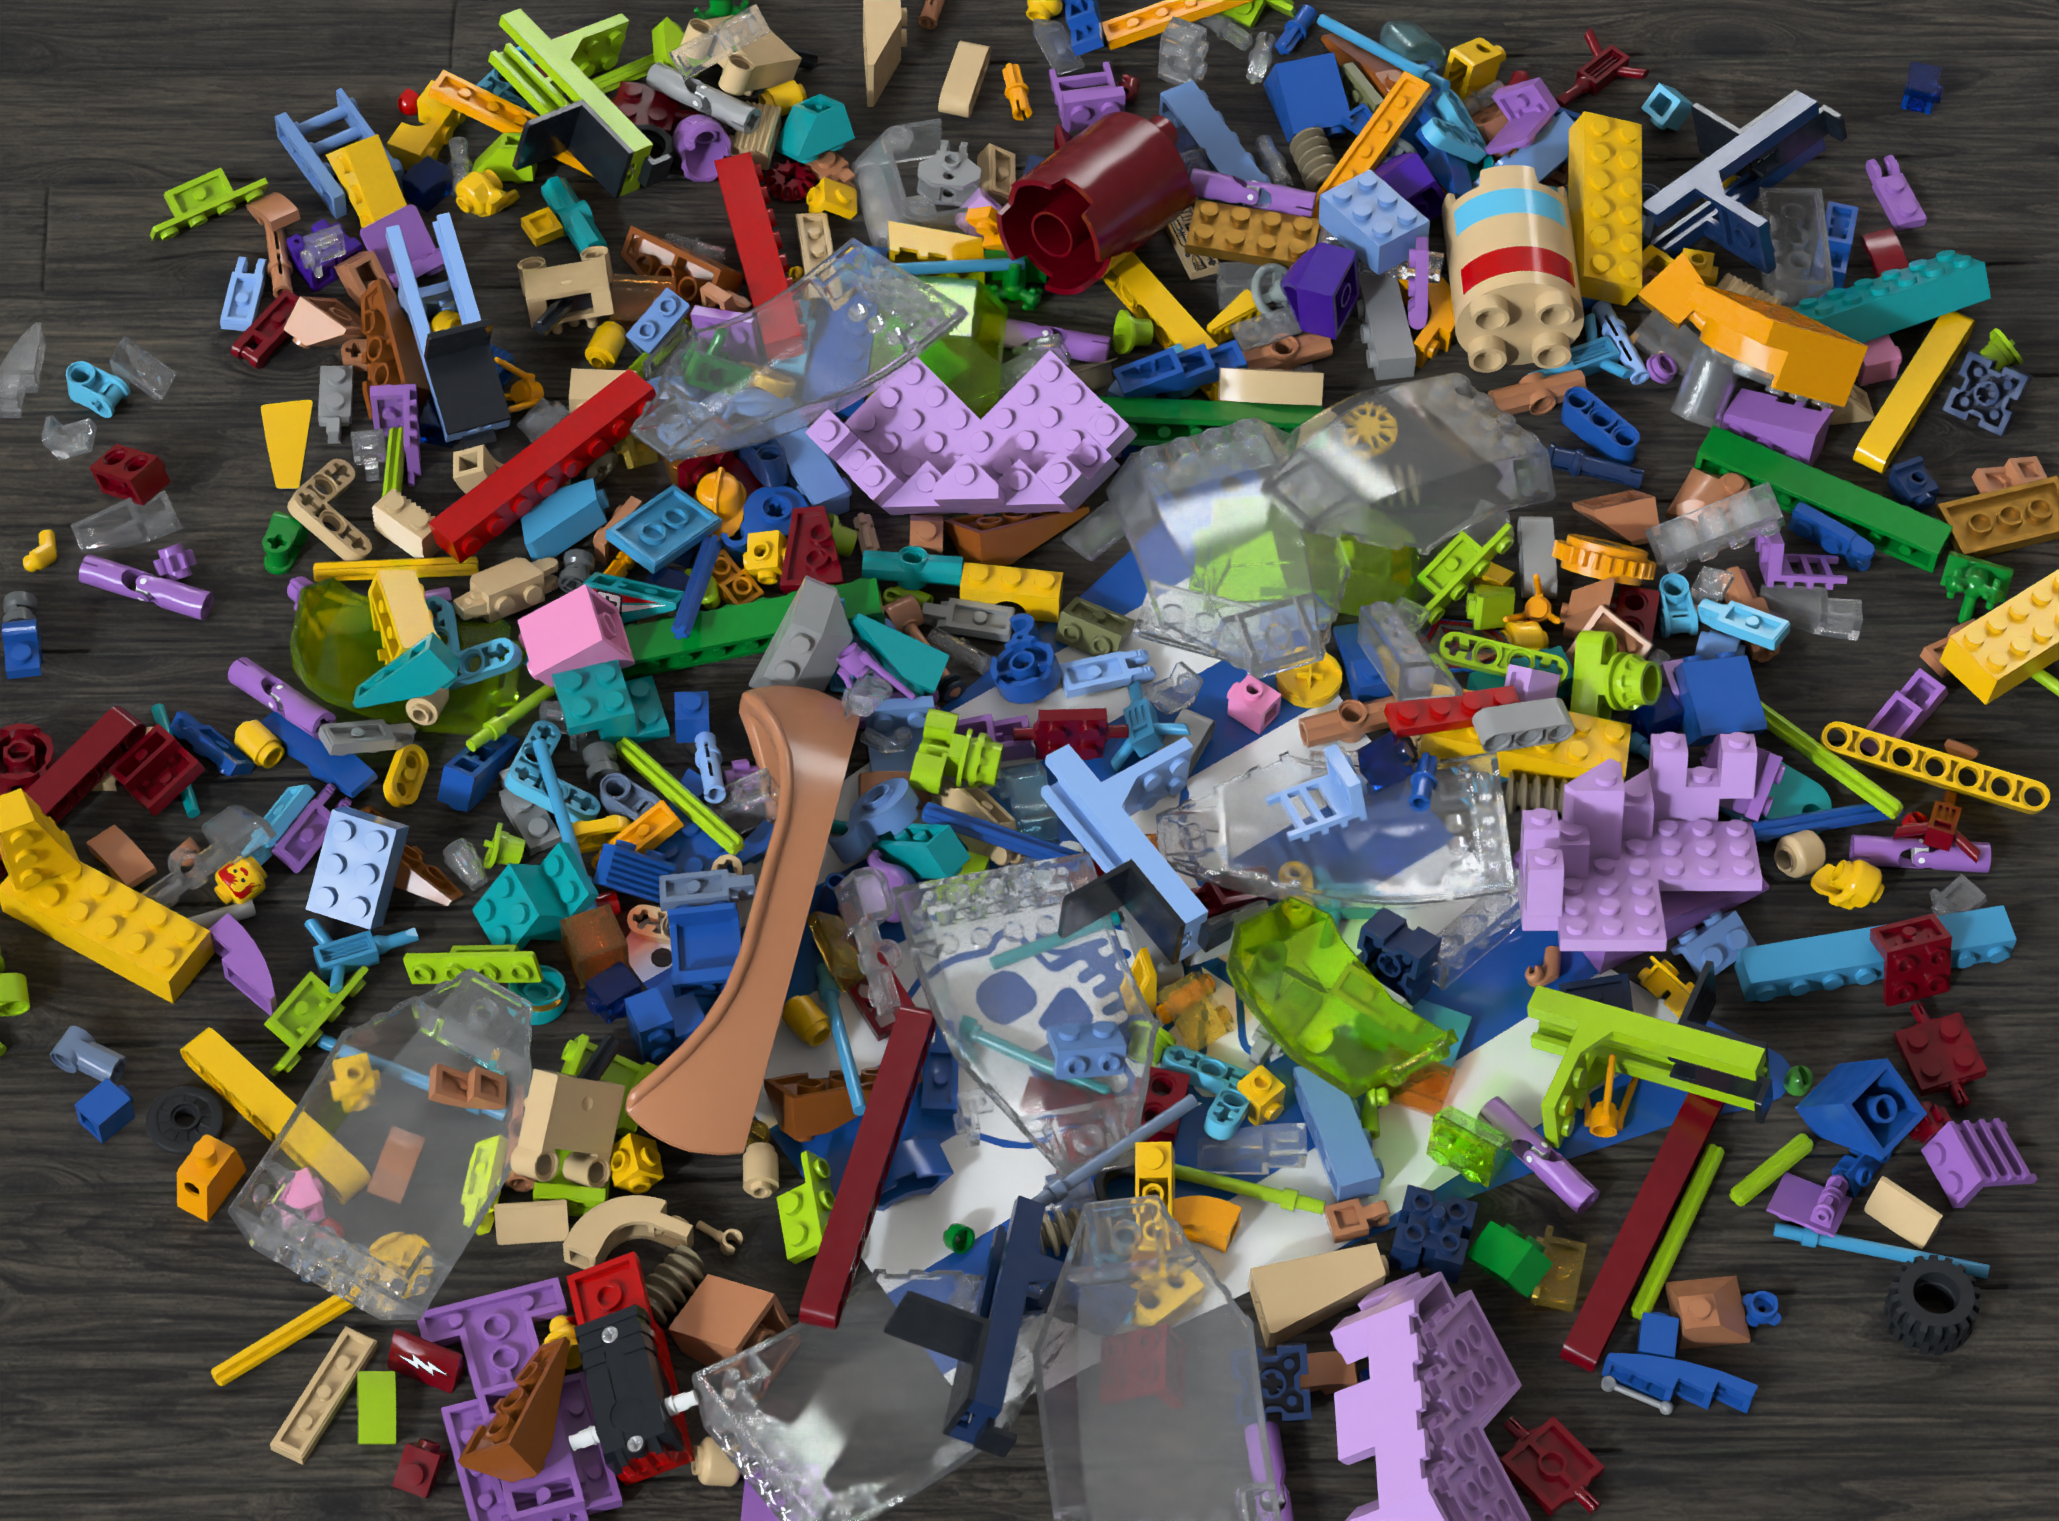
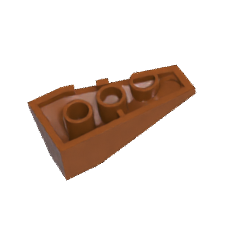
M1334 33L1324 34L1321 37V41L1329 52H1334L1339 66L1342 68L1343 64L1353 62L1381 95L1383 100L1404 72L1400 68Z
M632 225L620 253L637 275L651 285L655 290L653 293L657 297L668 287L685 300L691 309L684 318L690 321L691 324L690 314L694 306H702L700 288L709 281L725 291L729 289L738 294L744 278V274L724 264Z
M378 278L361 295V332L367 335L366 352L362 353V364L367 365L368 381L362 382L369 420H373L370 386L416 384L419 409L432 397L415 335L385 280Z
M1081 504L1074 512H1001L1002 516L984 517V514H968L944 520V527L960 557H963V563L1007 566L1090 513L1089 506Z
M371 805L360 809V811L386 818ZM405 844L394 887L445 906H450L460 901L464 894L439 868L426 865L422 861L424 853L417 846L410 847Z
M879 1067L864 1068L861 1070V1075H858L866 1105ZM841 1070L829 1071V1078H809L807 1072L764 1079V1088L779 1128L794 1138L795 1141H811L815 1139L816 1135L829 1133L858 1117L853 1112L846 1082ZM921 1074V1076H920V1079H919V1082H918V1083H920L921 1081H923L922 1074Z
M567 1337L546 1343L537 1349L515 1378V1383L518 1385L517 1388L511 1391L505 1398H500L493 1407L497 1414L487 1427L479 1425L470 1437L458 1460L462 1467L511 1483L525 1478H534L544 1469V1461L553 1443L570 1341Z

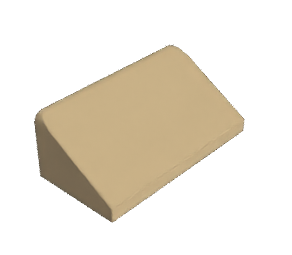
M989 143L977 157V166L981 168V188L997 203L1007 204L1012 189L1011 184L1016 181V154Z
M1884 1176L1880 1178L1864 1208L1865 1213L1921 1250L1935 1236L1943 1217L1941 1213Z
M565 1199L494 1205L498 1245L565 1241L569 1234L567 1200Z

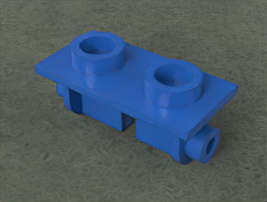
M1849 1149L1850 1154L1857 1156V1158L1845 1154L1831 1170V1176H1844L1848 1182L1851 1198H1855L1863 1187L1869 1185L1873 1175L1882 1164L1888 1162L1893 1150L1884 1159H1877Z

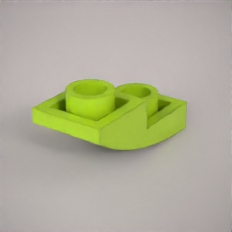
M395 1371L357 1372L358 1445L396 1444Z

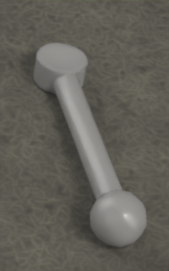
M1612 1376L1602 1378L1601 1388L1606 1392L1618 1391L1659 1408L1660 1412L1664 1415H1669L1673 1412L1674 1407L1670 1401L1665 1400L1661 1402L1617 1384Z

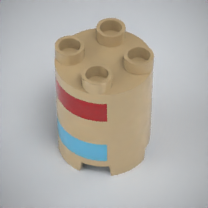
M1504 165L1481 170L1479 187L1468 191L1457 200H1455L1454 194L1448 193L1442 204V222L1456 337L1459 344L1468 353L1470 367L1477 372L1490 373L1501 369L1504 365H1524L1535 363V365L1544 369L1562 367L1570 361V345L1577 339L1583 328L1584 313L1567 192L1564 186L1557 188L1558 192H1556L1554 189L1538 183L1534 167Z

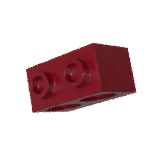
M115 444L89 467L102 493L142 506L171 482L165 471V463L159 456L120 444Z
M1620 585L1618 597H1611L1609 610L1652 643L1660 591Z
M1149 1066L1146 1079L1139 1078L1135 1099L1140 1100L1138 1109L1131 1108L1127 1129L1135 1131L1186 1097L1189 1092L1190 1075ZM1156 1092H1165L1167 1095H1158ZM1182 1117L1144 1142H1172L1175 1149Z

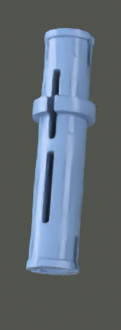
M1597 302L1591 310L1602 327V336L1608 335L1620 352L1619 360L1622 365L1633 370V374L1630 377L1632 384L1638 385L1645 382L1650 377V374L1626 333L1627 326L1625 322L1617 317L1610 302ZM1610 323L1613 324L1614 328L1618 333V336H1615L1614 332L1612 331L1609 325ZM1624 348L1627 349L1628 353L1632 358V361H1629L1628 357L1626 356L1623 350Z
M703 731L695 737V746L697 748L695 763L701 772L705 800L709 803L717 804L726 797L720 767L722 754L716 746L715 735L712 732ZM708 763H711L712 771H709Z

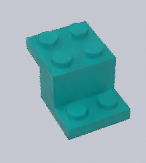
M618 659L552 674L553 685L569 736L597 730L601 741L610 742L614 746L617 741H621L624 737H629L638 744L670 736L669 726L652 675L625 681Z
M558 842L540 865L509 863L472 911L492 945L517 944L519 951H522L531 939L561 941L597 898L599 893L569 843Z

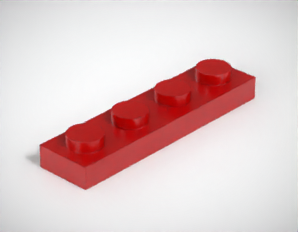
M1514 685L1388 703L1384 713L1394 738H1402L1474 727L1472 718L1478 711L1487 707L1520 703Z

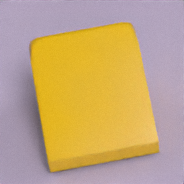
M1490 562L1491 566L1487 572L1480 578L1475 576L1471 583V586H1474V584L1508 587L1515 576V572Z

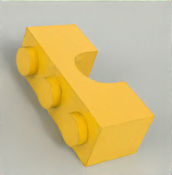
M434 80L430 81L417 100L419 122L425 125L412 126L401 122L387 142V150L392 158H397L404 170L423 176L429 166L435 164L444 144H449L454 130L467 117V115L428 96L430 87L435 82Z
M964 562L960 583V599L995 605L999 602L1010 601L1021 605L1025 609L1026 614L1031 615L1036 621L1059 622L1063 597V572Z

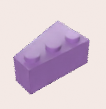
M1741 388L1724 413L1721 429L1731 431L1735 435L1759 443L1766 448L1812 466L1823 450L1833 409L1824 407L1822 411L1806 408V403L1796 401L1794 405L1778 402V396Z

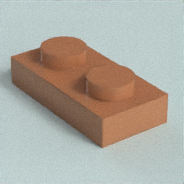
M630 496L624 505H619L615 509L612 519L607 525L597 530L593 538L595 559L607 565L619 551V548L605 539L606 530L642 506L641 500Z

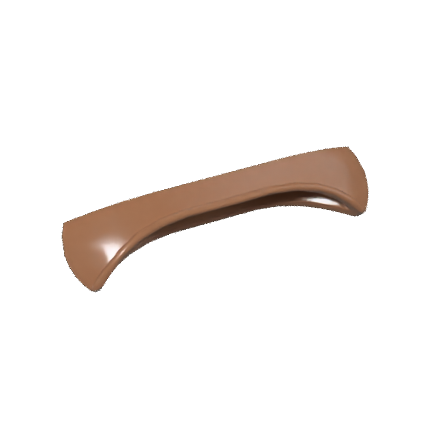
M774 685L759 687L742 693L739 714L746 730L756 765L760 771L765 819L774 825L767 852L764 854L765 858L762 862L761 874L744 936L725 987L702 1023L661 1065L633 1087L627 1096L625 1110L640 1127L657 1139L688 1152L712 1155L742 1154L747 1143L861 713L845 702L815 689Z

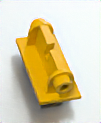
M1651 956L1650 959L1654 966L1651 969L1645 967L1638 974V978L1641 980L1640 984L1658 1000L1669 991L1671 995L1663 1004L1680 1019L1695 985L1690 981L1686 985L1683 984L1676 977L1679 972L1666 959L1660 963Z

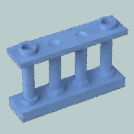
M342 88L336 90L338 107L304 122H293L286 112L275 116L278 139L336 219L347 215L346 201L349 198L341 183L337 184L334 175L336 173L331 164L327 162L322 163L319 155L357 138L361 141L375 135L360 114L355 99L353 97L348 98ZM342 118L350 126L349 129L314 144L313 142L308 143L304 138L305 134ZM384 147L399 187L403 190V166L397 158L393 159Z

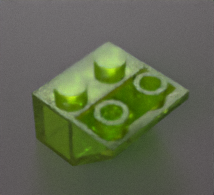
M1450 1105L1437 1112L1433 1117L1426 1154L1431 1156L1436 1163L1442 1166H1449L1462 1173L1470 1182L1480 1183L1488 1188L1508 1159L1513 1139Z

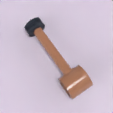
M911 594L883 606L885 618L893 623L897 631L930 646L918 629V626L924 623V617L917 600ZM945 667L940 682L937 685V690L945 701H953L966 691L967 685L958 673L950 674Z

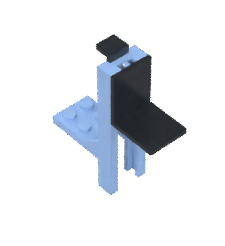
M450 213L437 215V221L432 223L448 275V281L418 288L399 225L387 227L385 237L399 281L397 304L408 324L412 325L445 441L449 442L462 438V450L483 444L487 450L494 449L497 444L494 430L508 427L511 416L489 345L493 329L492 318L484 320L480 318ZM445 309L455 312L458 309L462 325L431 333L427 319L428 316L436 315Z
M1186 737L1103 782L1099 781L1069 744L1046 756L1045 764L1056 776L1058 782L1050 787L1048 784L1041 788V796L1105 872L1102 876L1063 897L1058 935L1061 939L1070 936L1123 905L1172 965L1199 951L1201 948L1206 953L1231 938L1234 920L1231 916H1227L1217 923L1210 925L1207 922L1208 910L1130 818L1131 815L1140 810H1149L1160 799L1169 794L1176 795L1184 789L1187 783L1193 745Z

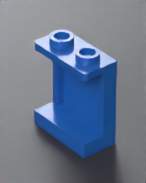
M715 901L710 905L693 906L684 904L677 906L675 909H668L667 918L670 927L673 969L671 978L675 998L692 991L696 998L720 995L728 980L742 943L737 903Z

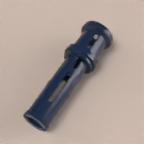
M1550 442L1543 470L1547 471L1553 468L1569 472L1571 477L1579 476V474L1591 476L1636 489L1640 488L1644 473L1642 468L1585 455V451L1579 448L1574 451L1558 447L1555 442Z

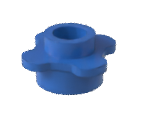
M1758 1291L1754 1294H1746L1743 1297L1742 1304L1747 1310L1748 1315L1745 1320L1748 1325L1757 1327L1759 1324L1769 1323L1772 1326H1776L1780 1323L1781 1315L1777 1312L1778 1299L1773 1293ZM1758 1308H1763L1765 1311L1760 1312Z

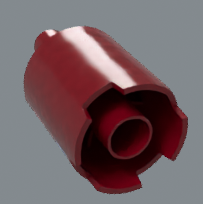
M1128 112L1106 114L1011 184L1012 189L1008 203L996 214L999 236L1010 259L1014 261L1026 255L1040 271L1050 277L1045 284V290L1060 295H1074L1085 291L1176 220L1182 212L1193 205L1196 200V191L1192 182L1188 179L1185 164L1176 148L1178 133L1173 123L1160 115L1152 116L1147 120Z

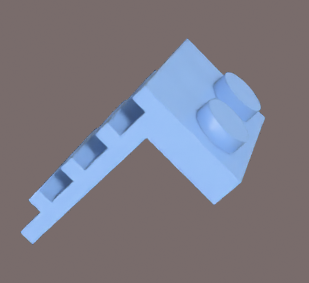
M1337 744L1324 748L1328 770L1327 775L1265 797L1268 806L1280 802L1294 825L1295 830L1287 832L1289 841L1302 838L1303 842L1310 840L1309 835L1321 831L1325 835L1329 833V827L1340 824L1344 828L1348 826V821L1357 817L1361 821L1367 819L1363 797L1368 792L1366 783L1361 774H1355L1350 756H1344ZM1318 789L1334 816L1324 818L1308 791ZM1299 795L1314 823L1305 825L1289 798Z

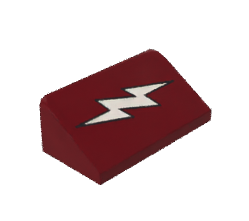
M395 1329L387 1361L388 1368L447 1393H453L464 1374L462 1355L401 1329Z

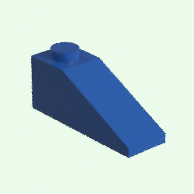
M1361 622L1334 626V636L1353 700L1364 703L1390 696L1392 680L1385 656L1367 623Z
M505 733L495 741H488L474 752L466 746L444 765L437 800L448 804L454 810L470 811L484 798L498 777L499 772L502 771L518 747L520 738Z

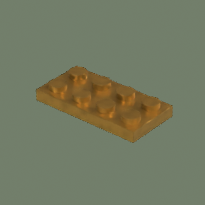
M1196 199L1185 244V253L1262 266L1268 263H1277L1289 269L1303 254L1316 245L1320 229L1319 219Z
M2053 476L1940 503L1937 506L1936 514L1939 520L1953 526L1949 539L1955 551L1974 558H1981L2059 539V478Z

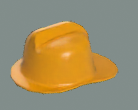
M719 467L718 471L708 473L700 480L693 499L722 519L721 528L709 535V537H712L713 534L719 537L718 541H721V533H727L728 537L731 538L740 529L744 516L743 507L746 502V489L733 475L725 472L723 467Z

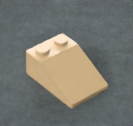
M863 0V48L867 107H874L901 61V47H907V30L902 29V26H907V7L901 8L900 0Z

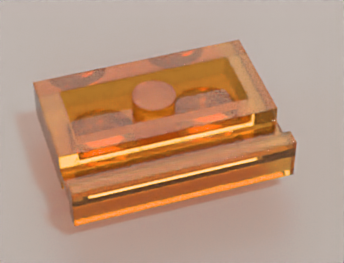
M612 274L611 295L614 314H610V321L636 323L667 287L676 293L677 278L669 276Z
M1389 1045L1377 1077L1375 1088H1387L1389 1100L1394 1104L1439 1119L1455 1077L1456 1069Z

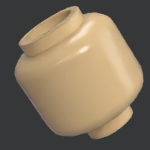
M1802 830L1783 836L1777 842L1774 853L1777 867L1792 878L1803 877L1818 871L1824 865L1826 859L1824 842L1816 833L1810 830Z
M705 1437L700 1445L694 1446L693 1454L695 1461L691 1462L692 1474L697 1475L699 1481L704 1485L731 1487L738 1482L740 1474H744L745 1464H748L747 1452H742L740 1443L736 1439Z

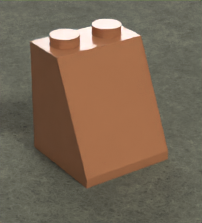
M707 1274L668 1328L681 1352L759 1395L764 1393L801 1340L774 1293Z

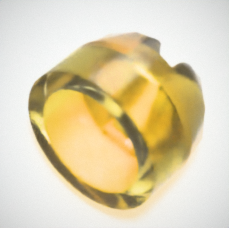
M752 1121L749 1135L752 1132L761 1138L762 1142L770 1144L771 1132L768 1126L762 1121ZM748 1135L746 1147L757 1143V1141Z

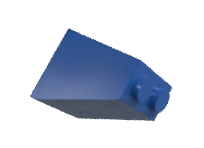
M1334 52L1274 65L1263 85L1288 143L1292 141L1297 133L1310 127L1323 129L1328 139L1345 135L1348 128L1342 125L1340 120L1350 110Z
M1733 651L1716 654V659L1704 660L1703 655L1689 656L1683 658V662L1674 668L1675 680L1679 689L1678 700L1683 733L1686 735L1687 747L1709 745L1718 734L1743 732L1754 734L1756 737L1768 729L1747 655L1736 656V652Z
M1888 1058L1839 1063L1795 1107L1815 1136L1877 1159H1884L1927 1115V1112Z

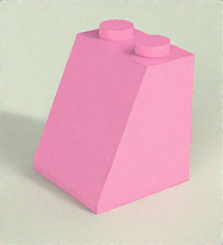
M586 584L517 620L521 634L518 636L519 641L529 658V662H527L528 671L535 680L539 679L550 688L554 687L552 674L617 659L621 669L635 664L619 609Z

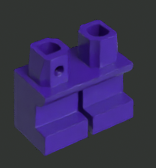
M321 219L311 227L312 237L307 240L297 233L287 239V249L292 256L294 270L314 293L338 280V274L334 266L362 252V244L355 237L349 238L339 222L331 225L325 219Z

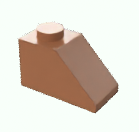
M374 251L359 252L334 266L348 295L360 308L361 295L378 278L385 280L397 302V295Z
M910 514V546L921 547L929 555H943V515Z
M1607 578L1572 590L1570 602H1563L1559 618L1561 622L1565 623L1562 636L1576 639L1601 604L1609 609L1615 579Z

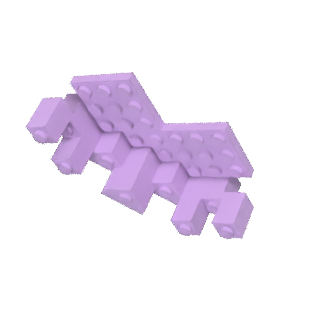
M1051 350L981 420L913 353L847 419L845 424L833 412L827 409L805 432L876 504L890 515L1074 512L1120 466L1114 458L1137 436L1134 430L1107 403L1105 404Z
M1674 732L1651 734L1649 768L1625 783L1623 782L1621 763L1609 758L1565 784L1563 818L1561 821H1558L1557 810L1545 808L1522 810L1518 880L1522 931H1558L1560 951H1666L1667 937L1660 891H1762L1763 879L1754 829L1751 826L1752 821H1718L1719 799H1754L1758 755L1754 734L1743 732L1720 734L1717 768L1704 766L1687 768L1688 747L1685 734Z
M1441 1271L1422 1278L1420 1273L1416 1272L1371 1290L1358 1303L1361 1312L1345 1317L1330 1332L1336 1350L1342 1354L1347 1364L1365 1357L1369 1359L1370 1379L1334 1393L1338 1460L1346 1465H1350L1374 1455L1376 1457L1378 1500L1357 1507L1345 1521H1531L1483 1430L1520 1389L1522 1384L1472 1290L1463 1292L1455 1298Z

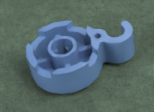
M904 778L886 780L869 789L853 804L849 811V821L846 823L848 831L838 838L830 836L828 843L843 864L852 863L861 858L868 851L871 844L880 842L879 835L885 834L890 830L893 835H896L908 827L919 815L916 807L922 805V802L909 782Z

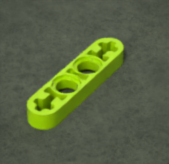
M1449 632L1440 641V656L1446 663L1506 678L1511 659L1521 655L1529 660V668L1531 669L1535 668V659L1541 660L1539 664L1541 668L1549 669L1551 664L1558 665L1557 671L1562 673L1558 687L1565 683L1567 679V663L1557 655L1461 632ZM1453 641H1458L1461 649L1469 650V644H1475L1472 650V661L1466 660L1468 652L1457 651L1456 656H1452L1449 654V648L1445 646L1452 645ZM1483 648H1491L1496 652L1497 658L1491 664H1483L1478 660V652Z

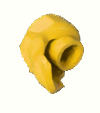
M489 169L482 173L472 171L456 184V203L465 213L471 212L479 217H487L499 213L502 209L518 200L520 195L515 189L509 192L501 190L503 189L501 180Z
M1860 859L1853 862L1842 860L1836 867L1826 864L1810 880L1812 888L1817 893L1829 897L1830 904L1848 910L1854 907L1863 908L1870 902L1876 903L1884 891V885L1881 884L1882 874L1880 869Z

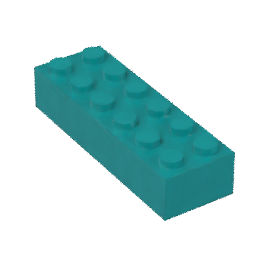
M1945 250L1937 253L1936 258L1912 261L1907 268L1886 270L1881 273V277L1858 280L1854 282V286L1847 289L1835 288L1826 292L1827 295L1821 298L1803 299L1799 301V305L1791 309L1860 343H1865L1990 299L1991 295L1985 262L1973 259L1970 255L1957 254L1954 250Z

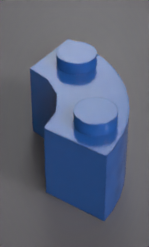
M913 1135L898 1143L877 1207L878 1211H885L893 1204L907 1197L931 1194L954 1174L938 1139L921 1138L920 1135Z

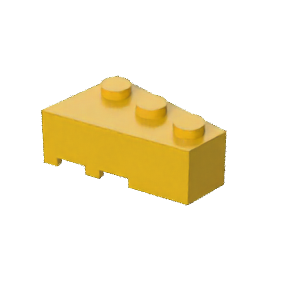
M378 134L326 154L360 218L362 228L407 205Z
M888 221V263L984 259L982 237ZM985 272L889 276L890 291L978 288L985 285Z
M377 570L368 590L373 628L374 631H380L383 649L377 651L378 661H385V665H388L432 632L436 635L433 626V614L427 607L424 598V587L419 583L416 571Z
M21 788L0 795V854L15 891L24 887H33L41 881L82 867L69 835L64 830L61 831L56 826L55 821L50 816L47 817L42 812L40 806Z

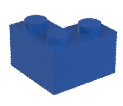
M658 986L624 999L629 1032L643 1064L647 1062L656 1065L662 1064L685 1042L705 1018L693 991L665 1002Z

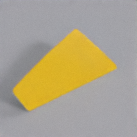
M312 400L289 401L261 406L270 463L275 485L279 489H298L300 487L313 405Z

